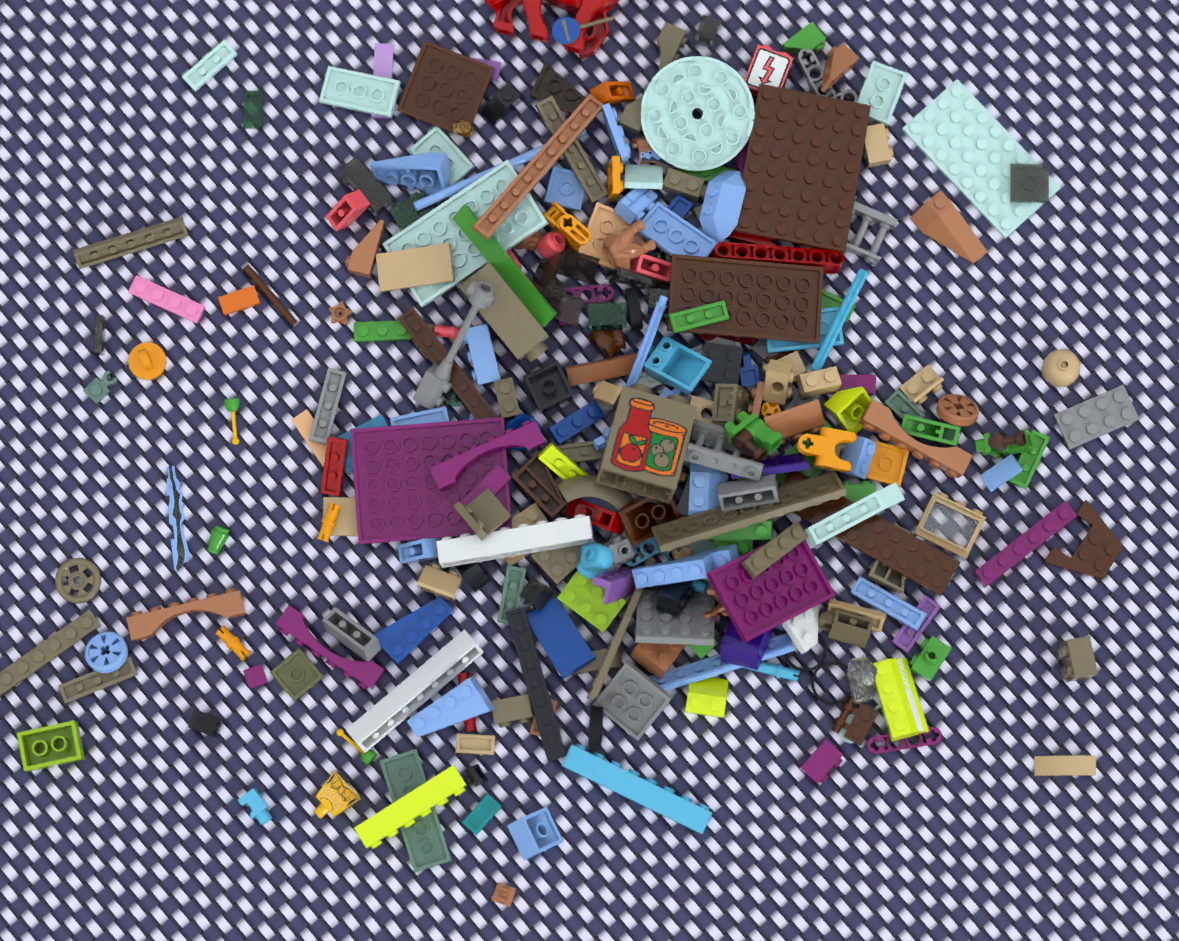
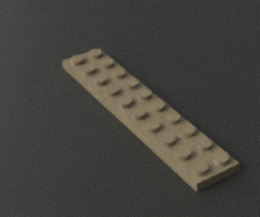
M832 471L780 487L779 502L724 512L721 511V506L651 527L660 552L672 551L677 547L688 546L693 542L707 540L719 534H727L732 530L746 528L748 525L762 523L774 517H782L787 513L801 511L806 507L820 505L829 500H837L847 494L837 473Z

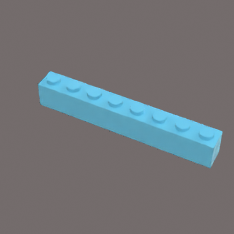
M581 744L571 745L562 767L695 832L703 834L712 815V812L709 811L710 807L699 803L697 806L691 803L693 799L683 794L679 797L674 794L675 790L664 786L662 789L656 786L658 782L648 777L644 780L639 777L640 773L629 769V771L621 769L622 764L613 760L609 763L604 760L605 756L597 752L591 754L586 751L587 747Z

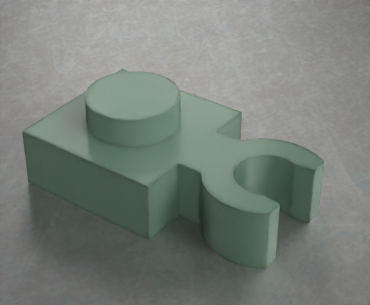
M109 370L103 374L101 381L96 377L83 390L97 405L111 392L108 387L118 382L116 377L112 381H108V376L111 374Z

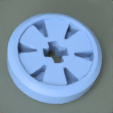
M108 631L95 635L85 648L87 663L94 671L99 673H110L119 669L128 656L126 642L115 632ZM105 650H106V651H108V650L110 651V653H109L108 655H107L106 653H105V655L103 654V652H104Z

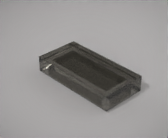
M103 315L95 316L94 352L98 356H104L106 318Z

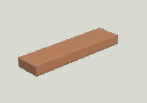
M638 352L567 366L566 371L570 386L630 375Z

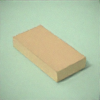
M457 733L455 753L494 755L496 736Z

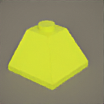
M861 386L838 391L823 405L845 431L857 434L863 428L862 424L858 422L867 404L872 399Z

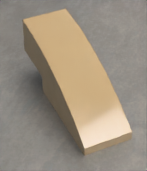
M1096 755L1034 756V776L1096 775Z

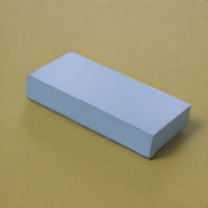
M1010 454L981 474L980 477L992 492L1019 474L1023 469L1015 457Z

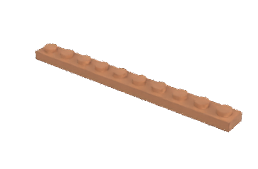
M589 94L473 225L472 229L488 240L601 112L602 105L604 104Z

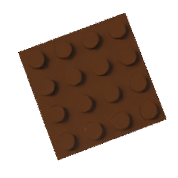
M424 40L397 111L468 138L495 67Z

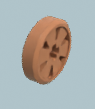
M958 394L942 396L936 407L940 418L955 426L972 425L977 421L979 415L977 404L971 399Z

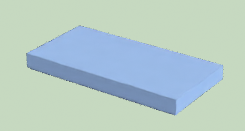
M658 201L641 220L644 222L645 228L637 232L648 241L652 239L658 248L670 256L672 254L709 257L718 242Z

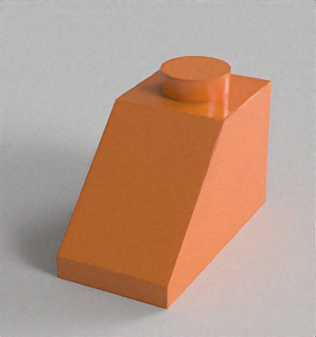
M605 81L590 89L591 95L604 105L609 103L610 106H615L635 100L631 81Z

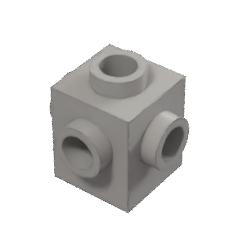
M616 535L610 538L611 541L602 544L612 550L614 556L613 564L626 563L629 561V558L635 556L633 552L634 547L631 546L627 537Z

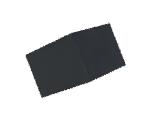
M477 562L454 566L474 592H477L490 581Z

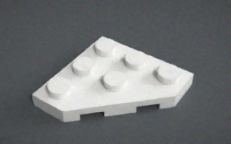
M819 605L782 623V626L801 654L807 652L818 643Z

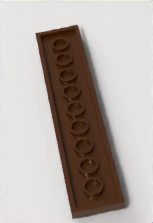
M798 471L789 472L781 487L809 479V477ZM842 496L837 500H829L820 505H813L801 511L791 513L814 525L854 504V502ZM873 515L834 536L939 596H942L960 565V561L877 515Z

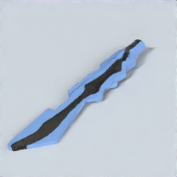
M168 466L167 496L170 498L168 506L169 524L173 526L175 538L171 539L174 570L178 571L190 557V553L181 525L186 517L182 511L184 503L182 502L183 494L179 489L180 482L176 478L175 466Z

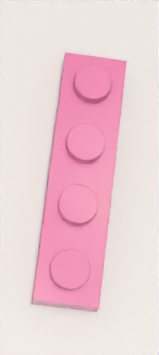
M137 275L128 291L129 294L198 324L206 308L202 304Z

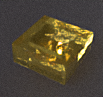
M459 121L458 124L453 123L452 131L472 136L474 128L469 126V122Z

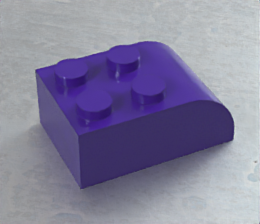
M730 619L721 644V661L758 670L774 628L743 643Z

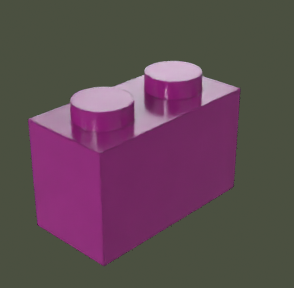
M825 739L799 769L815 784H818L819 781L823 784L830 776L828 771L832 767L836 769L842 763L841 757L843 754Z

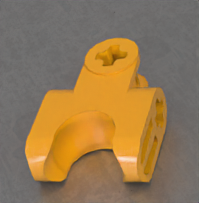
M553 201L551 203L552 207L546 213L542 212L549 223L547 225L564 237L565 243L577 253L579 246L586 245L590 241L591 233L574 216L566 213L565 209Z
M821 427L819 436L813 434L802 435L797 442V450L802 455L816 457L814 463L816 467L850 472L852 465L850 462L837 457L835 446L839 443L855 442L857 434ZM806 440H808L809 444L812 445L809 446L808 449H806L805 445L802 444L805 443Z

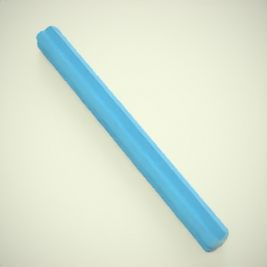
M858 270L810 367L811 370L817 371L822 369L868 275L866 270Z

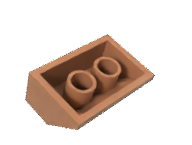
M819 399L763 418L765 424L772 431H778L783 435L780 445L785 444V440L791 438L798 440L803 434L811 432V434L818 433L821 427L825 425Z

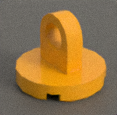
M145 342L138 344L132 349L129 354L128 364L136 377L148 381L162 375L167 359L161 347L155 343Z

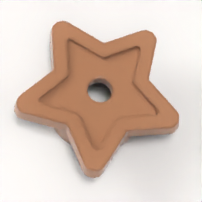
M340 301L336 307L328 308L333 315L331 319L332 324L341 322L347 325V317L353 313V310L345 308L343 301Z

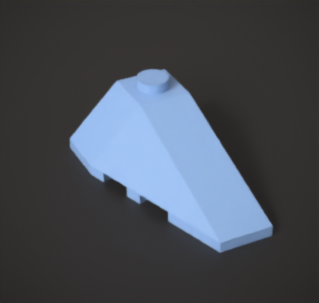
M428 152L370 163L375 180L395 186L397 184L408 186V190H421L428 196L450 186L451 166L447 153Z

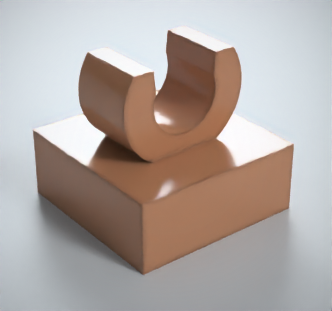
M498 882L492 901L511 907L517 888Z

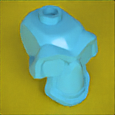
M585 543L581 546V559L576 568L585 578L593 579L594 576L607 572L611 568L614 559L613 552L609 547L603 546L600 543Z

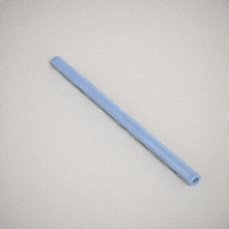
M586 130L577 139L587 136ZM545 144L516 156L509 161L514 168L531 161ZM500 164L413 202L415 210H421L457 194Z

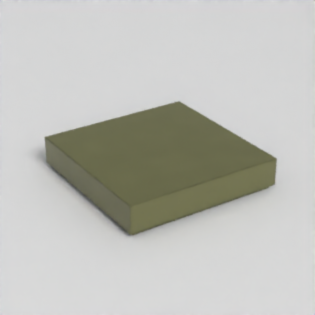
M300 647L270 671L294 702L324 678L323 674Z

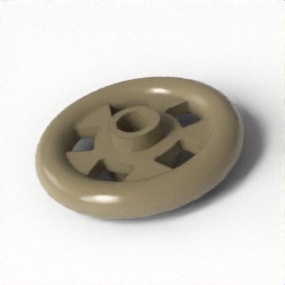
M73 558L64 562L59 567L55 576V586L59 595L64 600L75 604L91 600L98 593L101 585V575L94 563L84 558ZM78 566L79 571L71 573L69 568ZM87 568L92 573L89 578L83 573ZM63 577H69V585H63ZM76 577L81 578V582L79 584H75L74 582ZM87 583L93 585L89 592L83 590ZM71 589L79 590L78 596L71 595Z

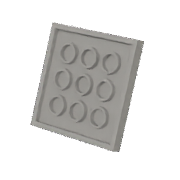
M643 590L637 604L635 643L714 646L715 615L709 619H705L702 616L715 607V597L713 595H708L707 592L705 594L695 592L693 599L688 601L685 610H682L678 616L656 610V598L659 591Z

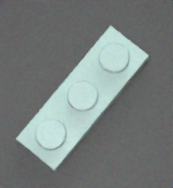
M223 40L185 73L182 78L196 92L234 59L237 53Z

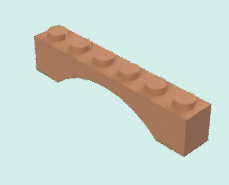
M874 399L867 404L858 422L862 424L865 430L878 433L881 439L894 442L897 448L910 451L915 458L926 460L931 467L942 469L951 478L963 476L973 456L957 446L941 448L928 446L916 441L898 425L890 408Z
M236 588L225 590V594L222 595L212 593L206 595V598L201 600L196 597L188 599V603L180 604V602L168 604L169 607L161 609V606L150 608V612L143 614L142 611L133 612L131 617H126L131 640L135 642L152 638L167 622L186 613L210 612L227 619L247 615L242 592L240 590L236 591Z

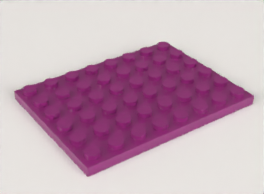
M504 417L350 429L358 544L460 537V535L467 533L476 535L454 508V505L458 501L461 502L497 464L508 473L506 448L489 452L477 458L460 473L456 479L457 484L441 491L438 489L430 467H433L432 463L443 459V461L451 459L450 455L460 451L462 454L468 451V447L478 443L480 446L486 443L485 440L492 436L498 438L504 435ZM508 482L495 497L511 515ZM512 516L493 532L498 531L502 527L512 529Z

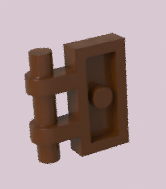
M850 696L847 702H844L843 710L839 717H836L834 720L835 725L832 731L839 734L841 728L846 729L847 731L843 737L861 746L879 711L864 703H861L858 709L853 707L856 699ZM851 712L855 716L851 723L848 724L845 721Z

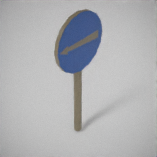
M611 16L579 25L571 17H562L553 24L552 35L558 43L564 45L571 44L578 39L580 29L614 20L615 17Z

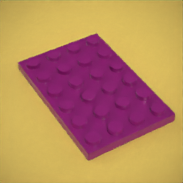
M803 540L753 579L741 563L764 545L706 574L743 643L836 596L806 540Z

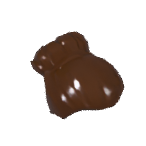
M615 328L612 331L595 330L588 336V339L593 341L594 346L600 348L609 358H612L615 352L620 351L621 348L626 349L625 337L620 329Z

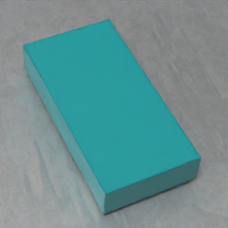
M487 793L462 823L477 836L500 810L502 805Z

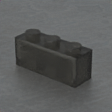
M356 156L338 171L341 176L339 180L344 186L347 187L349 185L353 191L360 189L370 202V205L366 208L370 214L375 213L379 216L394 203V198Z

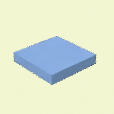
M553 166L544 203L551 205L554 201L562 208L581 212L585 192L573 171Z

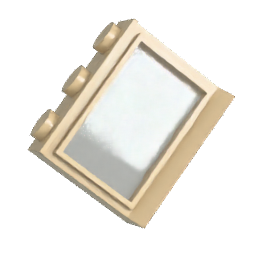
M934 492L913 536L924 538L929 544H936L950 554L954 553L961 556V560L965 561L986 517L983 516V512L973 508V510L966 508V504L961 501L955 500L953 502L948 499V495L942 492Z

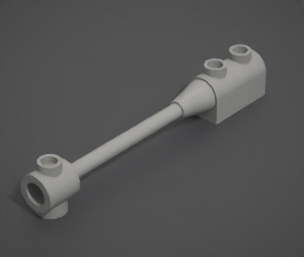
M473 281L468 287L466 294L470 296L469 301L472 306L447 356L440 365L435 363L426 371L413 397V400L425 408L434 409L436 406L441 407L444 403L445 398L442 394L443 392L448 393L453 385L449 382L453 360L479 308L491 307L495 302L496 297L493 296L494 287L488 282Z

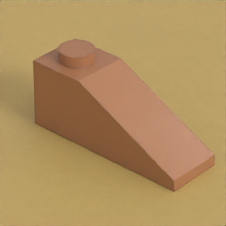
M844 43L839 47L834 46L828 53L830 57L825 62L821 86L822 92H825L846 75L860 58Z
M380 220L355 247L351 256L347 257L345 267H348L349 273L371 279L376 254H378L385 228L384 220Z

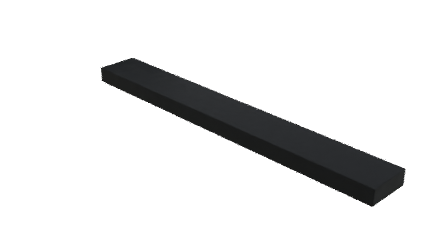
M525 608L508 611L506 616L547 761L567 757Z

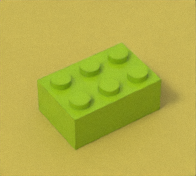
M577 570L557 599L605 633L627 604V601L621 598L607 605L603 604L606 589L592 584L593 579L585 578Z
M73 720L17 733L23 768L26 772L85 760L78 721Z

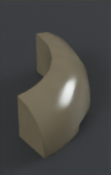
M595 475L574 476L556 484L567 503L581 497H596L609 502L619 511L634 499L629 492L595 483L597 477Z

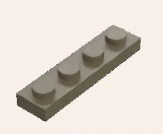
M796 521L741 564L753 579L805 540L808 535Z
M128 657L124 664L113 672L99 673L93 671L58 685L64 703L68 704L135 677L138 673L132 657Z

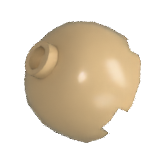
M1054 350L1043 360L1042 375L1051 386L1067 387L1073 384L1079 377L1080 361L1069 350Z

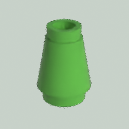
M215 525L214 529H211L207 551L218 555L230 536L228 534L230 530Z

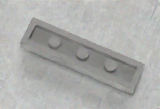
M328 368L309 441L327 445V439L331 433L347 372Z

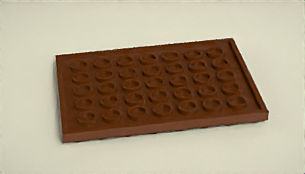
M759 84L755 103L754 124L749 137L742 180L746 185V192L738 223L733 232L845 253L871 105Z

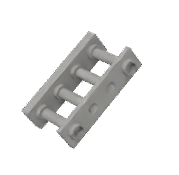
M854 201L852 216L855 214L861 216L862 222L853 243L847 242L846 251L864 258V261L869 264H879L881 257L877 255V252L886 232L889 229L894 230L898 219ZM875 222L879 224L880 229L869 252L859 248L869 223Z
M696 420L691 437L692 440H696V443L688 444L685 461L755 481L760 480L764 464L755 462L753 459L741 458V453L752 456V453L745 448L738 450L734 445L731 446L727 442L729 436L723 431L724 427ZM703 443L714 445V450L702 447ZM722 448L733 451V454L723 453L721 450Z

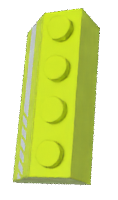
M892 658L870 664L869 670L891 742L929 732L907 658Z

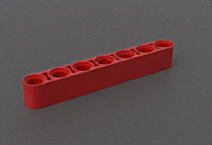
M732 242L718 243L712 254L713 258L824 267L823 274L838 273L845 259L843 253L825 249Z

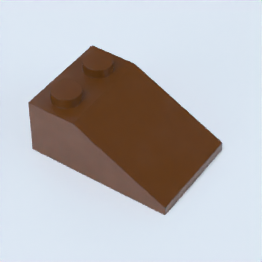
M638 495L617 512L632 547L653 537L651 527L681 518L673 498L670 504Z

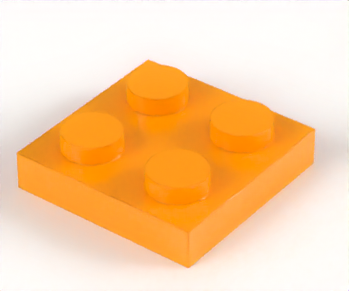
M612 156L607 164L608 202H615L618 196L621 195V192H623V181L620 180V175L623 173V162H620V156Z
M872 440L877 445L866 479L888 485L897 483L898 487H900L909 451Z

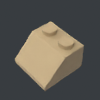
M435 564L425 565L417 581V587L455 602L463 581L459 577L460 574L450 570L448 573L441 571L442 567Z

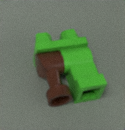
M741 411L736 416L735 421L739 423L737 426L732 421H728L724 425L723 431L729 436L727 442L731 446L734 445L738 450L745 448L751 452L752 459L755 462H760L766 454L769 455L779 448L783 437L778 431H772L755 413L749 415L745 411Z
M1026 429L1016 431L1015 436L985 433L984 439L975 440L977 452H982L984 456L991 455L994 458H1001V454L1010 455L1033 451L1031 432Z

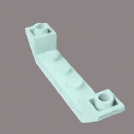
M893 483L804 530L808 535L805 540L810 549L815 548L820 543L873 515L904 501L905 498L897 483Z

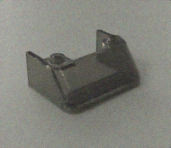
M567 249L539 263L531 283L557 313L553 317L554 319L577 326L584 299L566 294L567 287L560 281H554L556 275L560 274L593 284L600 259L576 252L573 249Z

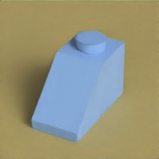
M424 538L398 545L400 564L437 559L436 541H441L440 538Z

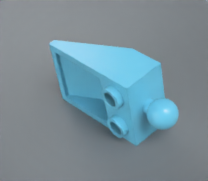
M664 335L656 348L654 345H651L647 361L643 366L647 375L653 379L691 393L712 364V361Z

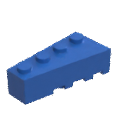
M440 596L375 633L374 636L378 638L380 646L400 665L455 611Z

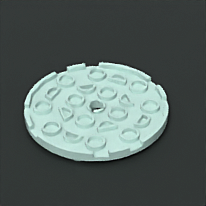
M690 56L668 64L652 78L641 103V124L649 145L663 160L685 170L705 171L726 164L744 148L754 124L755 107L748 85L741 75L728 64L710 57ZM696 108H700L703 111V116L700 119H695L692 115L693 110Z

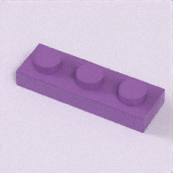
M925 595L916 607L927 614L919 630L915 631L904 624L892 640V643L908 653L941 606Z

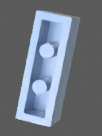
M488 323L471 326L464 338V344L469 345L470 351L467 352L469 363L473 362L475 370H471L473 380L478 381V385L501 380Z

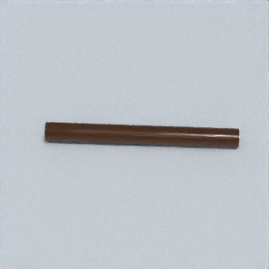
M249 264L243 268L246 274L291 326L295 325L297 320Z

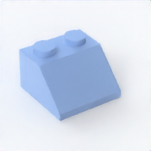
M547 807L507 825L524 861L564 842Z

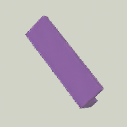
M620 566L594 576L592 584L606 589L603 604L607 605L632 594L635 587L632 568Z

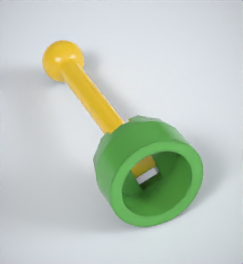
M240 399L224 400L225 408L231 412L232 443L237 445L239 444V439L237 438L235 412L240 407Z
M343 729L336 731L338 736H342L361 753L360 759L366 766L376 758L377 754L373 750L369 749L365 753L354 741L344 734Z

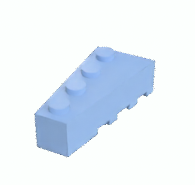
M471 677L407 720L415 735L421 737L496 710L476 677Z

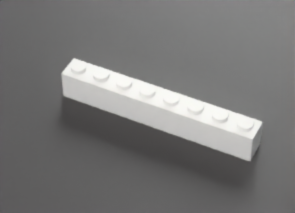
M579 514L572 519L562 517L555 519L554 522L539 521L536 522V525L531 526L520 524L517 528L513 529L502 527L498 531L489 534L482 541L477 535L467 533L460 535L459 538L444 537L441 538V541H436L439 564L442 568L594 543L590 517L585 514Z
M464 629L348 727L346 731L366 753L484 653L483 650Z

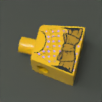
M334 772L316 795V798L321 803L313 811L320 819L328 812L336 817L359 802L361 798L337 772Z

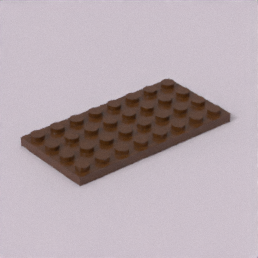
M672 254L668 315L724 300L729 315L728 320L682 332L819 344L824 267ZM667 316V331H672L670 320Z

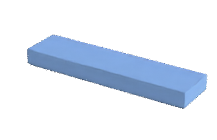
M861 576L850 592L852 595L915 631L919 630L927 616L925 612Z

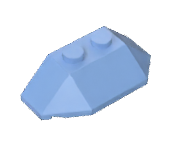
M724 171L708 182L699 220L703 233L718 243L725 242L738 223L746 192V185L742 180V173L740 171Z
M690 462L687 516L720 506L718 483L728 482V475L724 471Z

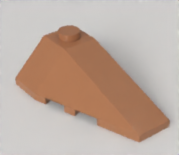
M941 190L910 217V220L921 233L936 240L942 246L944 245L951 249L955 254L972 264L988 252L956 207Z

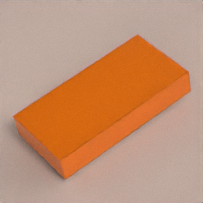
M254 285L218 297L224 316L261 304Z

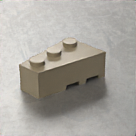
M893 523V525H895V526L901 528L902 530H904V531H906V532H908V533L911 534V531L906 530V529H904V528H902V527H900V526H898V525H896V524ZM875 560L867 578L902 594L904 592L905 576Z

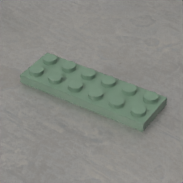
M417 749L380 760L392 803L427 782ZM435 806L431 808L432 812L422 818L421 815L414 819L415 823L407 828L402 826L400 828L414 873L452 861Z

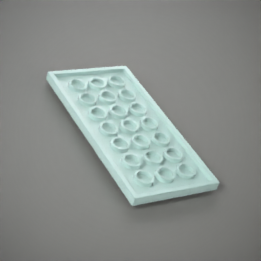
M958 79L902 128V131L1004 239L1061 188Z
M506 160L382 243L387 252L445 243L451 244L455 281L410 288L421 307L426 306L474 274L488 262L453 220V217L463 205H468L479 219L518 176L509 160ZM529 193L493 233V236L507 252L549 223Z

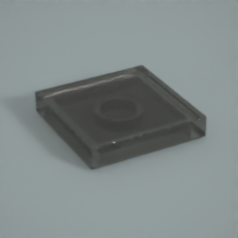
M1010 164V202L1048 203L1049 164Z

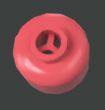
M547 232L537 244L540 255L547 259L556 258L565 250L564 237L558 232Z

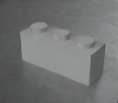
M776 475L760 476L759 481L747 478L718 483V498L721 511L779 502V488Z
M336 607L322 620L326 632L367 662L381 649L376 636Z

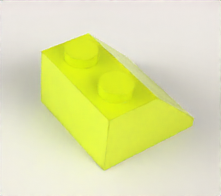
M710 677L689 684L685 713L724 718L729 680Z

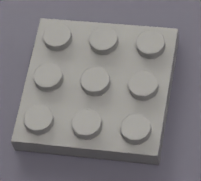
M627 661L593 705L603 707L605 715L639 741L673 696L630 661Z

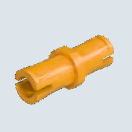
M329 502L326 515L321 521L323 523L317 539L329 543L333 527H336L337 524L335 521L341 508L340 505Z
M222 626L220 629L224 634L219 629L215 634L227 645L226 647L229 650H232L241 661H244L246 657L242 653L248 657L251 652L226 626Z

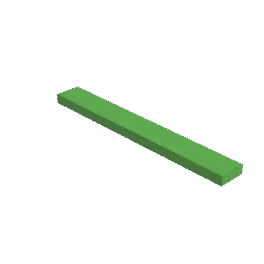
M463 205L453 217V220L485 259L490 262L540 326L546 327L557 314L493 235L486 240L472 229L479 218L468 205Z

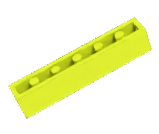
M452 765L354 829L365 847L374 849L382 844L381 840L386 836L390 839L399 833L398 829L402 826L407 828L414 824L416 817L421 815L423 818L432 812L431 808L435 805L440 807L448 802L447 798L454 794L456 797L465 791L464 787L467 785L456 767Z

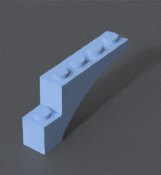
M731 544L718 546L702 553L668 562L637 567L632 570L635 586L637 589L708 578L707 573L738 558L739 553L737 545Z

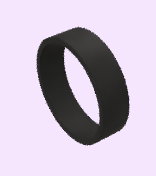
M637 287L625 289L631 330L643 329Z
M818 633V637L822 641L824 647L823 658L819 664L812 668H799L789 660L786 653L784 654L787 663L792 668L804 672L811 671L819 667L824 661L827 653V646L824 638Z
M826 662L820 665L813 673L811 688L815 697L821 702L829 705L840 704L852 694L854 677L850 669L844 664ZM838 665L848 672L851 678V689L843 700L829 702L817 694L814 687V678L817 671L823 666Z
M591 706L588 749H601L603 707Z

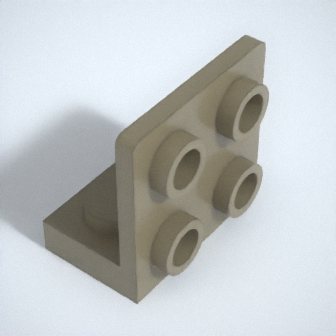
M715 383L712 421L717 423L732 421L735 425H738L739 423L735 421L736 416L741 411H745L748 414V404L751 402L749 390L738 384Z
M486 489L468 505L463 506L460 501L454 505V508L481 541L511 517L510 513L490 489Z

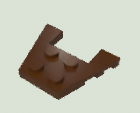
M1085 500L1076 514L1092 527L1071 558L1053 547L1044 563L1102 580L1124 547L1091 504Z

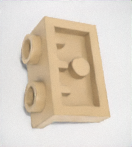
M928 364L901 385L899 390L914 405L916 403L921 405L928 399L926 395L930 392L935 394L943 387L944 379L940 378Z

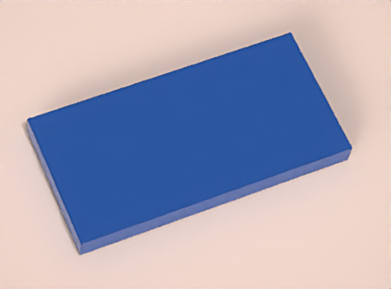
M557 596L527 614L530 628L562 679L596 660L559 599H557Z

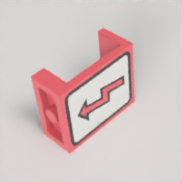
M758 45L744 80L751 94L757 97L759 84L782 88L793 57H790L786 52L774 51L770 46Z

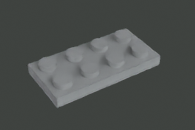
M1124 385L1053 415L1068 450L1139 420Z

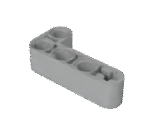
M802 49L799 52L797 64L813 94L841 100L849 96L853 99V102L857 103V93L852 89L836 94L831 86L827 89L828 94L821 95L818 90L822 86L823 68L813 50ZM803 56L809 58V64L806 59L802 60ZM817 72L820 77L814 79L810 76V73Z

